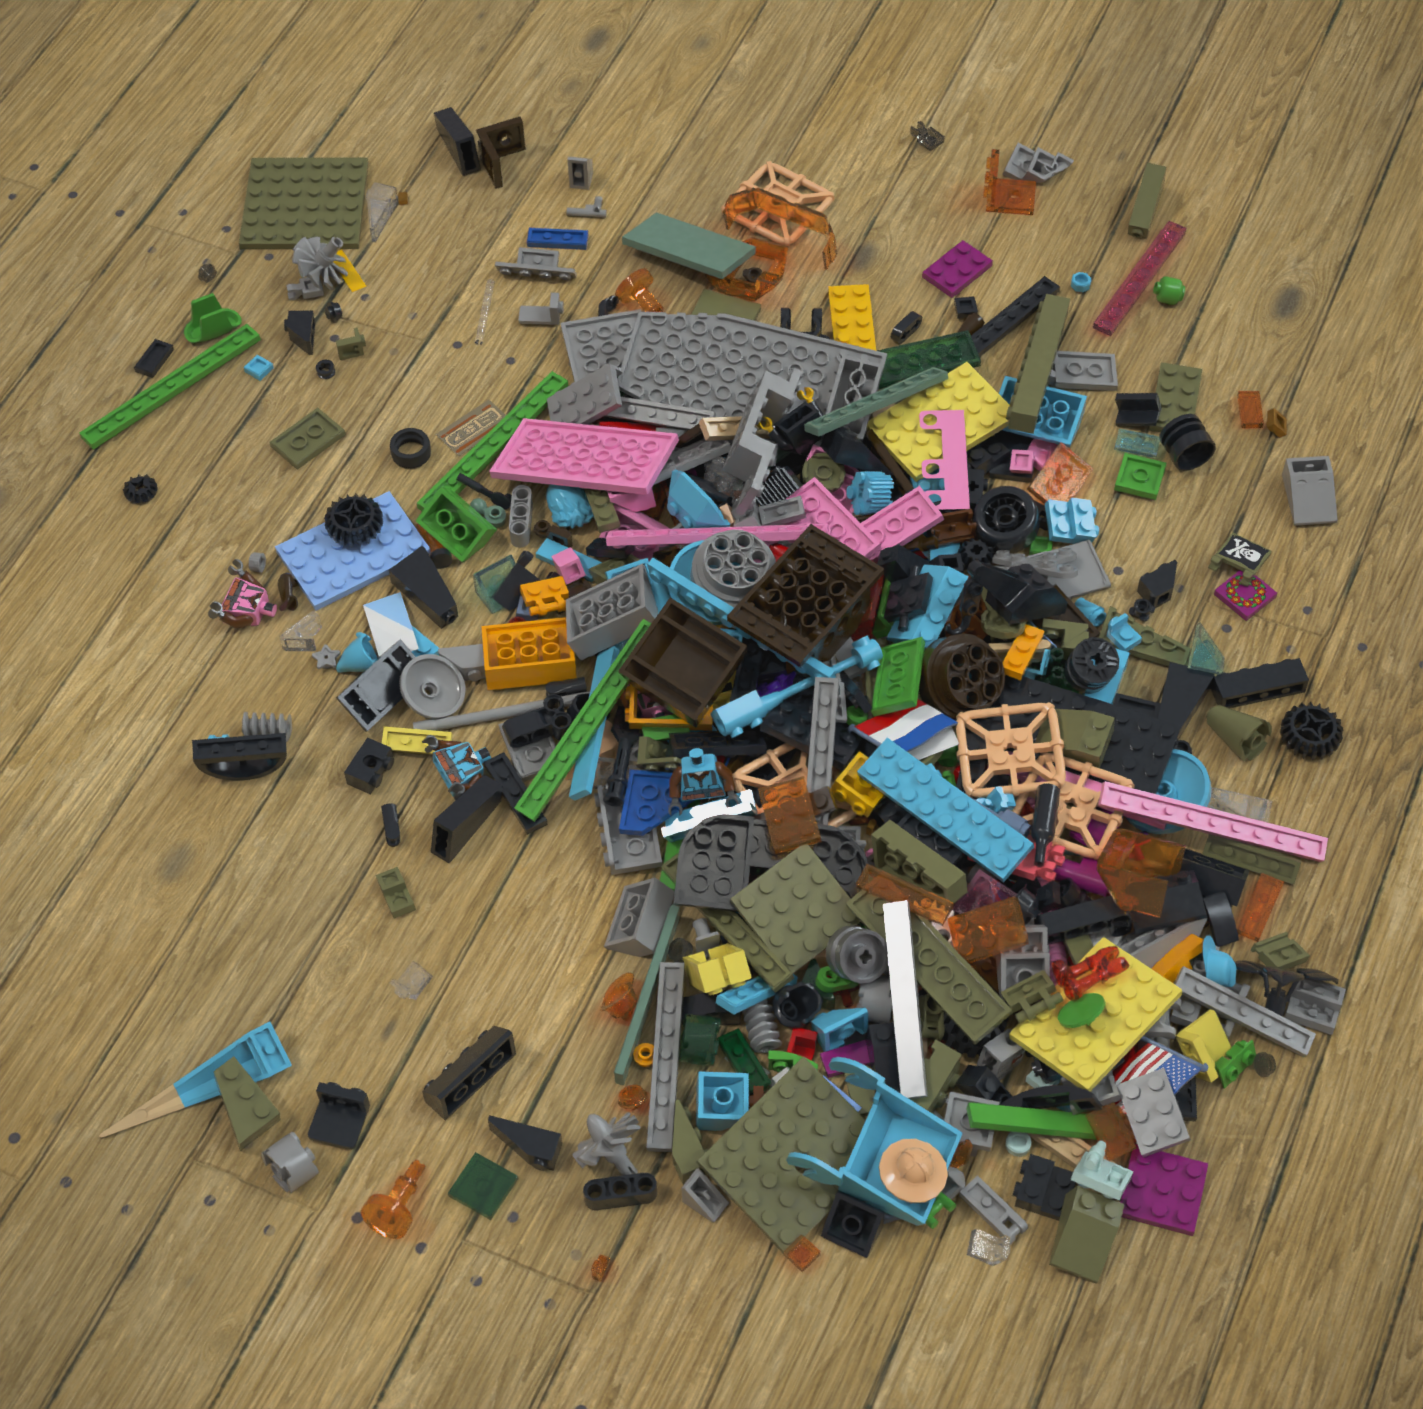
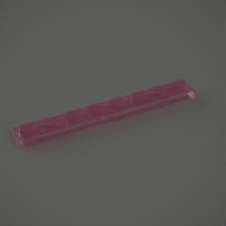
M1171 221L1166 223L1094 321L1093 329L1109 336L1114 333L1184 237L1187 228Z

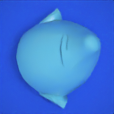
M362 632L356 633L358 638L347 646L337 663L336 670L338 673L364 672L378 658L372 645L369 643L371 638L367 634Z

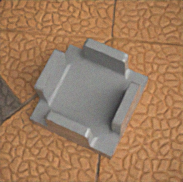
M950 1092L944 1121L963 1132L955 1153L976 1157L978 1149L990 1152L994 1130L970 1128L966 1107L969 1102L999 1105V1102Z

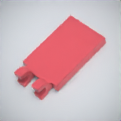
M1028 835L1027 839L1034 843V848L1011 874L1033 881L1036 876L1049 882L1054 881L1056 873L1053 871L1056 865H1063L1065 856L1062 855L1066 847L1061 845L1052 847V842H1050L1046 847L1044 866L1038 867L1034 865L1036 843L1032 836ZM967 856V860L974 861L973 859Z

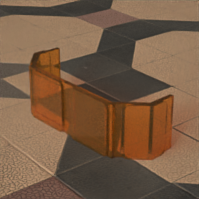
M753 187L749 191L743 190L729 195L723 210L727 230L730 229L737 215L760 209L825 235L827 244L822 251L824 269L827 270L829 265L834 262L837 256L836 239L825 214L798 203H791L787 199L761 188Z

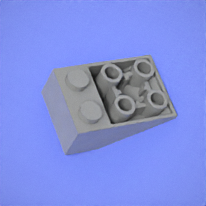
M1329 456L1287 458L1282 478L1294 526L1337 523L1334 476Z

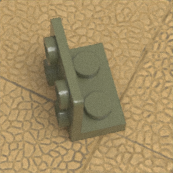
M647 736L639 737L637 764L646 767V771L673 773L676 767L681 766V759L673 757L669 745Z

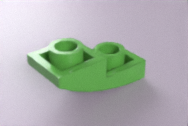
M768 1050V1070L781 1072L786 1067L791 1069L802 1056L783 1051ZM807 1059L818 1071V1064Z

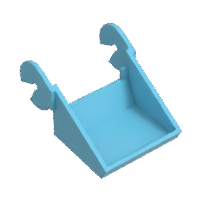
M832 1058L829 1063L831 1070L848 1074L853 1073L846 1077V1082L864 1089L876 1090L871 1110L846 1167H840L839 1171L815 1157L797 1152L788 1155L787 1163L806 1169L810 1168L804 1171V1176L823 1184L838 1185L839 1191L874 1206L885 1213L917 1226L925 1224L935 1198L925 1203H909L891 1194L880 1179L879 1164L882 1154L891 1144L902 1139H918L929 1143L940 1152L948 1170L963 1132L886 1085L884 1077L865 1065L848 1058Z

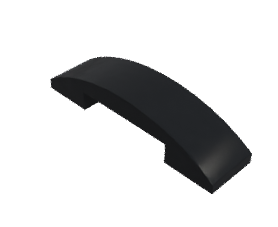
M1052 1085L1030 1089L1000 1104L1002 1106L1033 1109L1073 1105L1078 1113L1102 1110V1104L1094 1093L1079 1087Z

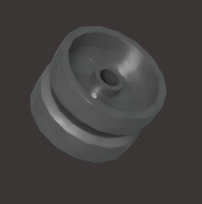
M854 925L844 926L835 931L829 939L826 947V961L830 969L837 976L860 984L871 983L886 970L888 964L887 944L877 932Z

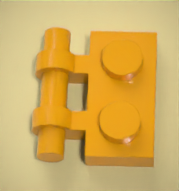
M563 576L520 585V592L526 607H529L530 616L547 615V612L556 610L558 612L566 611V600L564 599L569 598V592Z

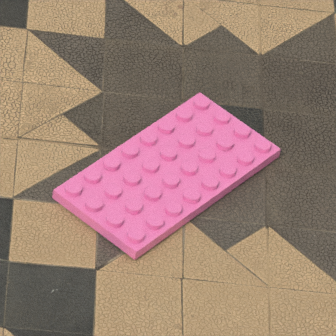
M523 418L489 472L491 478L648 495L676 447L679 438L677 433Z

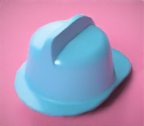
M1210 935L1205 936L1203 941V960L1206 978L1224 987H1233L1236 984V964L1227 953L1216 950L1215 943Z

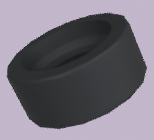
M405 428L395 433L390 440V451L393 461L403 468H417L425 464L431 456L430 440L427 434L417 428ZM409 442H416L423 446L421 450L413 454H404L398 451L403 444Z

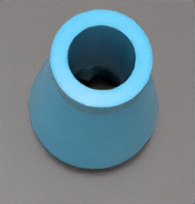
M1083 597L1077 599L1074 603L1095 627L1100 626L1105 621L1106 613L1104 608L1085 600Z

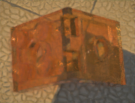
M992 149L991 157H987L986 169H990V171L985 172L984 182L988 184V186H984L983 198H987L986 212L1033 215L1036 181L997 178L1000 150ZM1016 195L1019 198H1012L1011 196Z

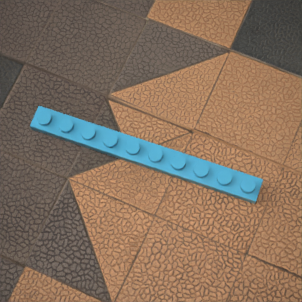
M655 558L648 562L649 576L657 583H663L674 594L679 593L690 604L703 608L704 612L709 616L719 618L725 626L735 628L744 638H751L763 650H770L775 653L781 661L791 663L800 673H807L814 681L815 677L836 678L835 670L812 656L801 668L729 623L727 615L734 609L732 606Z

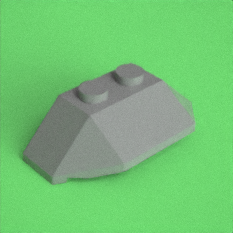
M1207 918L1135 934L1134 931L1124 936L1117 946L1149 968H1152L1173 947L1189 935L1194 934L1199 937Z

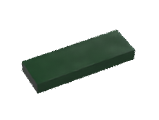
M739 1028L717 1038L718 1045L735 1073H748L749 1095H753V1086H764V1091L772 1088V1082Z

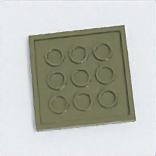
M807 842L803 843L729 900L753 932L792 974L825 950L829 939L835 931L844 926H856L861 922L846 905L851 898Z

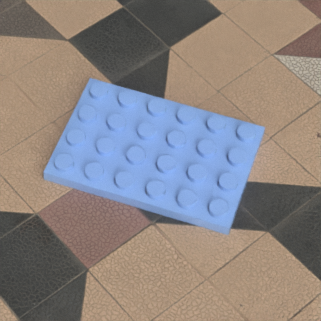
M390 491L373 499L374 502L378 503L383 513V526L381 527V533H376V539L370 538L369 544L362 542L361 547L358 544H354L352 548L349 544L343 547L341 542L336 543L333 538H330L324 522L275 546L277 554L293 578L297 580L299 587L315 611L389 575L390 568L421 546L426 549L429 555L431 554L430 547Z

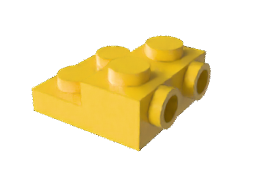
M859 751L835 780L831 791L836 800L840 802L846 801L850 804L854 813L860 816L864 814L866 817H869L884 797V794L858 776L857 771L868 759L866 755Z

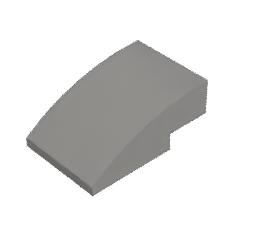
M1045 925L995 926L999 996L1002 1000L1000 992L1042 970L1050 978V953L1048 952L1047 927Z

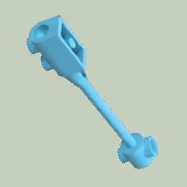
M867 635L852 643L851 657L830 668L835 670V674L854 665H857L860 669L866 667L870 671L880 666L879 660L883 658V653L877 641L869 639ZM810 676L780 692H773L759 697L757 691L754 690L715 709L710 714L723 736L730 735L732 739L744 733L743 727L750 725L752 729L762 724V718L783 702L784 699L815 685V681Z

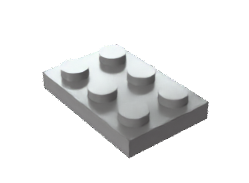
M1164 1068L1117 1084L1143 1157L1191 1140Z

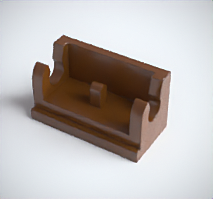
M972 509L942 514L944 520L927 530L929 537L936 536L939 546L970 541L971 538L975 539L974 535L977 525L976 522L972 523Z

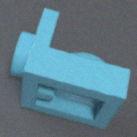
M1124 613L1110 620L1106 636L1120 650L1128 652L1141 643L1142 637L1127 623L1129 616Z

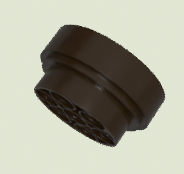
M956 634L942 637L932 642L924 650L918 692L924 703L956 721V716L960 712L992 708L993 703L998 699L1004 687V667L998 654L985 641L976 636ZM951 680L953 682V688L950 685Z

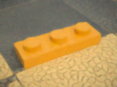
M1026 624L1023 634L1016 637L1002 663L1005 675L1018 680L1022 679L1044 637V630Z

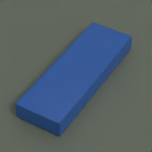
M529 228L527 247L587 250L588 230Z

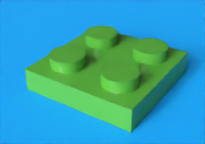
M1125 453L1114 490L1156 500L1167 463Z

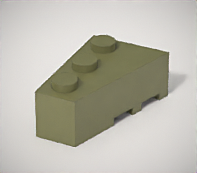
M234 1056L214 1071L215 1082L239 1150L241 1151L280 1121V1112Z

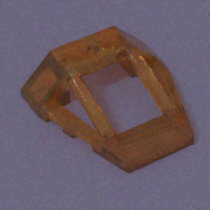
M751 237L742 242L756 246V256L774 260L768 272L764 271L756 279V284L734 278L741 265L723 279L706 273L704 275L718 292L740 297L748 301H756L774 289L783 280L789 246Z

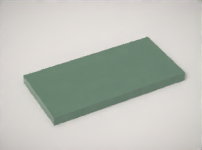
M657 212L622 236V244L720 279L726 277L756 254V246Z

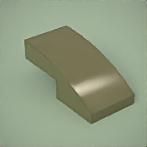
M398 867L376 875L378 884L394 919L416 910Z

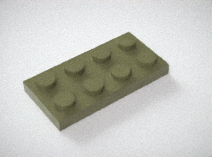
M1161 362L1156 393H1158L1162 409L1157 425L1150 426L1149 431L1161 432L1165 425L1174 418L1185 414H1195L1202 369Z

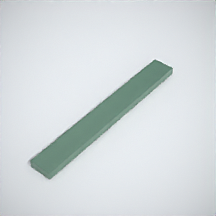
M935 367L927 369L804 424L805 431L816 436L824 435L947 380L948 372Z
M671 905L614 1070L616 1084H625L633 1060V1052L638 1045L659 983L660 962H666L680 920L679 906Z

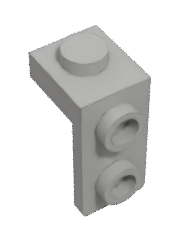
M551 293L550 306H520L519 323L559 325L560 314L564 312V302L560 301L559 293Z

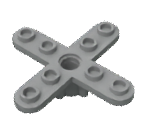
M1068 547L1060 548L1058 552L1043 553L1042 557L1035 559L1025 557V554L1022 553L1011 554L1009 550H998L994 554L992 561L995 564L1004 565L999 568L1005 570L1021 564H1030L1047 581L1048 576L1067 579L1078 575L1077 568H1073L1072 564H1064L1077 559V553Z

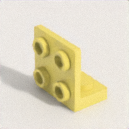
M1210 1009L1176 1034L1175 1037L1184 1056L1201 1064L1206 1063L1208 1065V1070L1206 1072L1200 1071L1196 1077L1213 1082L1219 1077L1215 1070V1063L1221 1057L1226 1056V1052L1231 1048V1045L1216 1012Z

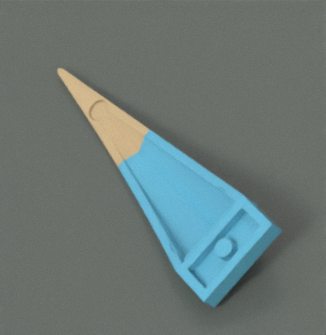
M271 1022L246 1033L102 1132L99 1137L108 1136L219 1096L220 1093L215 1082L214 1071L233 1056L255 1082L269 1078L292 1066Z

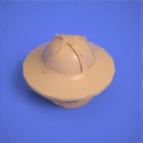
M902 1139L891 1144L882 1154L879 1164L880 1179L886 1189L896 1198L909 1203H925L936 1198L944 1189L948 1177L946 1162L940 1152L929 1143L918 1139Z

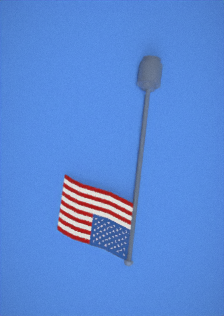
M1143 1036L1140 1040L1147 1044L1124 1064L1115 1075L1114 1080L1117 1086V1084L1164 1068L1174 1095H1176L1200 1071L1206 1072L1208 1065L1206 1063L1201 1064ZM1122 1099L1107 1104V1106L1127 1115Z

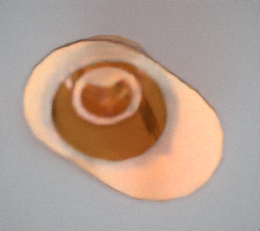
M631 972L625 973L609 986L600 1007L601 1012L606 1011L615 1019L629 1020L638 1002V997L632 987L634 974Z

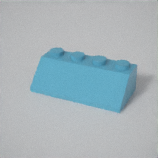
M923 565L919 575L929 572L933 577L926 613L910 619L907 631L904 630V632L898 630L899 621H895L886 639L896 644L923 637L925 650L932 642L938 639L969 576L949 566Z

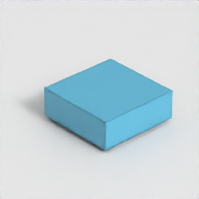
M256 355L244 366V371L259 381L274 369L273 363L259 355Z

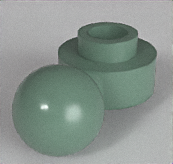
M476 498L470 503V506L480 515L483 514L484 518L495 528H500L505 524L506 512L502 507L496 505L487 507L486 502L481 498Z

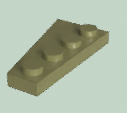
M1110 606L1099 638H1103L1110 642L1114 648L1119 649L1106 636L1110 620L1116 616H1121V614L1117 613V609ZM1128 617L1127 623L1142 637L1141 643L1128 651L1129 655L1169 666L1170 662L1186 665L1191 648L1166 635L1161 636L1155 633L1153 628L1147 625L1144 627L1134 622V618Z

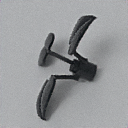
M1234 961L1236 969L1248 973H1256L1263 977L1264 997L1267 998L1265 1008L1280 1016H1284L1286 1002H1290V997L1299 981L1308 978L1317 981H1333L1335 984L1339 982V979L1317 969L1298 968L1294 972L1264 966L1253 961ZM1268 975L1278 982L1277 988H1271V991L1269 990ZM1293 982L1288 993L1286 994V991L1281 988Z

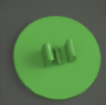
M1097 993L1078 996L1062 1007L1058 1014V1020L1066 1028L1080 1027L1085 1024L1089 1026L1104 1010L1105 1000L1102 995Z

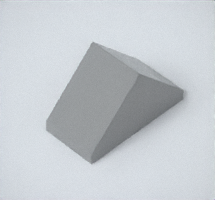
M696 1169L681 1188L682 1202L711 1222H715L729 1204L700 1169Z

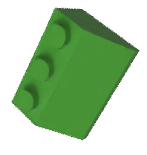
M441 487L416 519L420 526L461 562H465L483 548L497 531L491 523L451 488Z

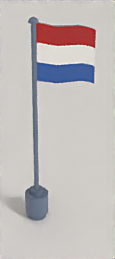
M917 699L915 707L875 716L856 726L851 724L848 727V731L850 733L853 731L878 747L886 738H889L905 751L910 752L922 746L941 731L957 725L958 722ZM979 803L1027 838L1032 828L1028 824V820L1009 809L1005 812L1000 811L998 814Z

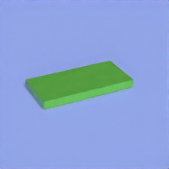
M923 637L881 647L883 658L879 660L880 666L877 668L871 709L874 717L917 705L925 648Z

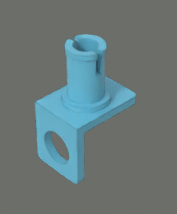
M1044 650L1040 670L1027 667L1023 676L1035 680V676H1038V674L1046 675L1052 650Z

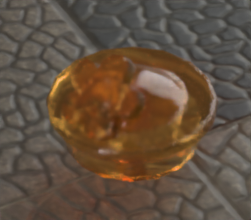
M629 1085L620 1091L618 1104L621 1108L634 1111L645 1103L648 1093L640 1085Z

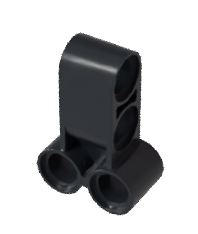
M557 694L548 695L543 701L544 707L506 720L502 725V729L510 747L519 748L550 736H554L555 739L560 741L572 724L571 716L565 712L562 697Z

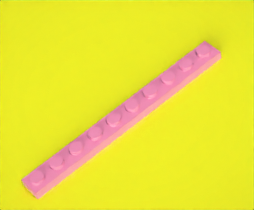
M810 524L609 531L606 536V545L613 546V548H624L626 545H635L637 548H643L654 544L657 547H666L670 544L687 546L727 530L747 531L769 544L778 543L781 540H788L789 543H794ZM812 524L828 534V524Z
M1106 781L1102 783L1098 806L1318 862L1325 861L1328 841L1326 837Z

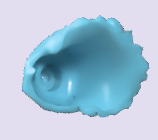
M549 485L546 492L547 503L552 512L551 518L554 523L560 527L575 528V526L582 527L584 523L591 521L593 514L583 488Z

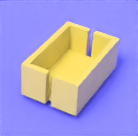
M729 943L707 949L710 957L708 961L704 951L683 957L690 985L704 993H708V995L722 992V988L727 985H731L732 988L740 987L746 984L745 980L752 978L744 950Z

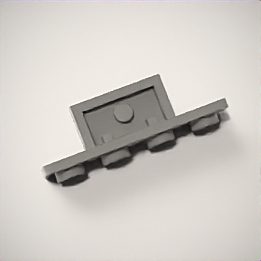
M519 247L517 263L495 262L497 271L504 275H511L513 272L526 277H530L531 274L539 275L541 278L557 276L562 280H571V278H576L577 276L575 269L558 267L560 253L555 250Z

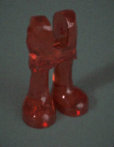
M1108 946L1072 966H1067L1062 960H1056L1051 963V969L1059 987L1064 988L1066 997L1070 1001L1075 1002L1083 996V992L1100 981L1104 984L1108 979L1123 973L1129 968V963L1124 957H1118L1120 951L1117 946ZM1089 971L1092 972V974L1084 978L1076 979Z

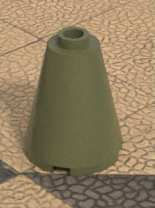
M1221 705L1210 708L1206 715L1207 724L1245 762L1246 759L1250 761L1255 759L1267 745L1264 740L1267 735L1271 736L1272 726L1266 720Z

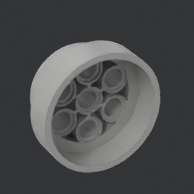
M727 530L710 536L697 548L692 561L690 580L735 608L776 563V560L770 548L752 533L743 530ZM721 546L724 547L725 550H719L716 547ZM754 559H759V560H761L762 562H761V563H756V562H754L753 560H754ZM732 562H737V563H739L740 565H739V566H734V565H732L731 563H732ZM710 565H715V566H717L718 568H717V569H712V568H710L709 566H710ZM746 578H752L755 581L749 582L746 580ZM724 581H730L733 584L727 585L724 583Z

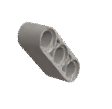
M526 485L516 486L512 491L509 532L512 545L518 548L529 544L533 503L531 489Z

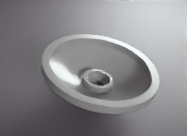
M434 654L417 656L404 667L401 673V694L407 705L423 717L430 719L446 718L455 713L464 701V679L458 668L444 657ZM425 689L430 692V695L425 692Z

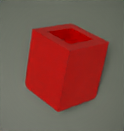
M793 1028L787 1052L804 1056L812 1061L817 1046L818 1032L803 1028Z

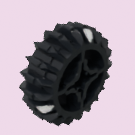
M357 493L350 497L347 494L346 498L342 499L339 497L338 502L332 501L331 507H327V514L324 517L325 528L330 538H333L336 543L341 542L343 547L346 544H349L351 548L354 544H358L361 547L362 542L369 544L370 538L376 539V533H381L383 513L378 503L374 502L372 497L367 499L365 494L359 497Z
M1301 702L1298 707L1293 706L1290 711H1287L1284 719H1282L1280 735L1283 736L1282 743H1287V750L1294 749V756L1298 753L1302 754L1303 759L1310 756L1313 761L1316 756L1321 760L1325 755L1330 757L1333 751L1339 748L1343 739L1344 730L1341 726V719H1336V712L1330 713L1329 707L1321 708L1320 703L1317 706H1313L1312 702H1310L1306 706ZM1297 723H1302V725H1300L1299 728H1295V725ZM1325 734L1329 735L1327 739L1322 740L1321 737H1323Z

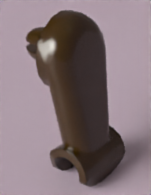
M283 573L278 579V590L282 602L279 606L280 611H285L287 608L295 611L298 607L297 598L292 593V587H296L298 583L290 573Z

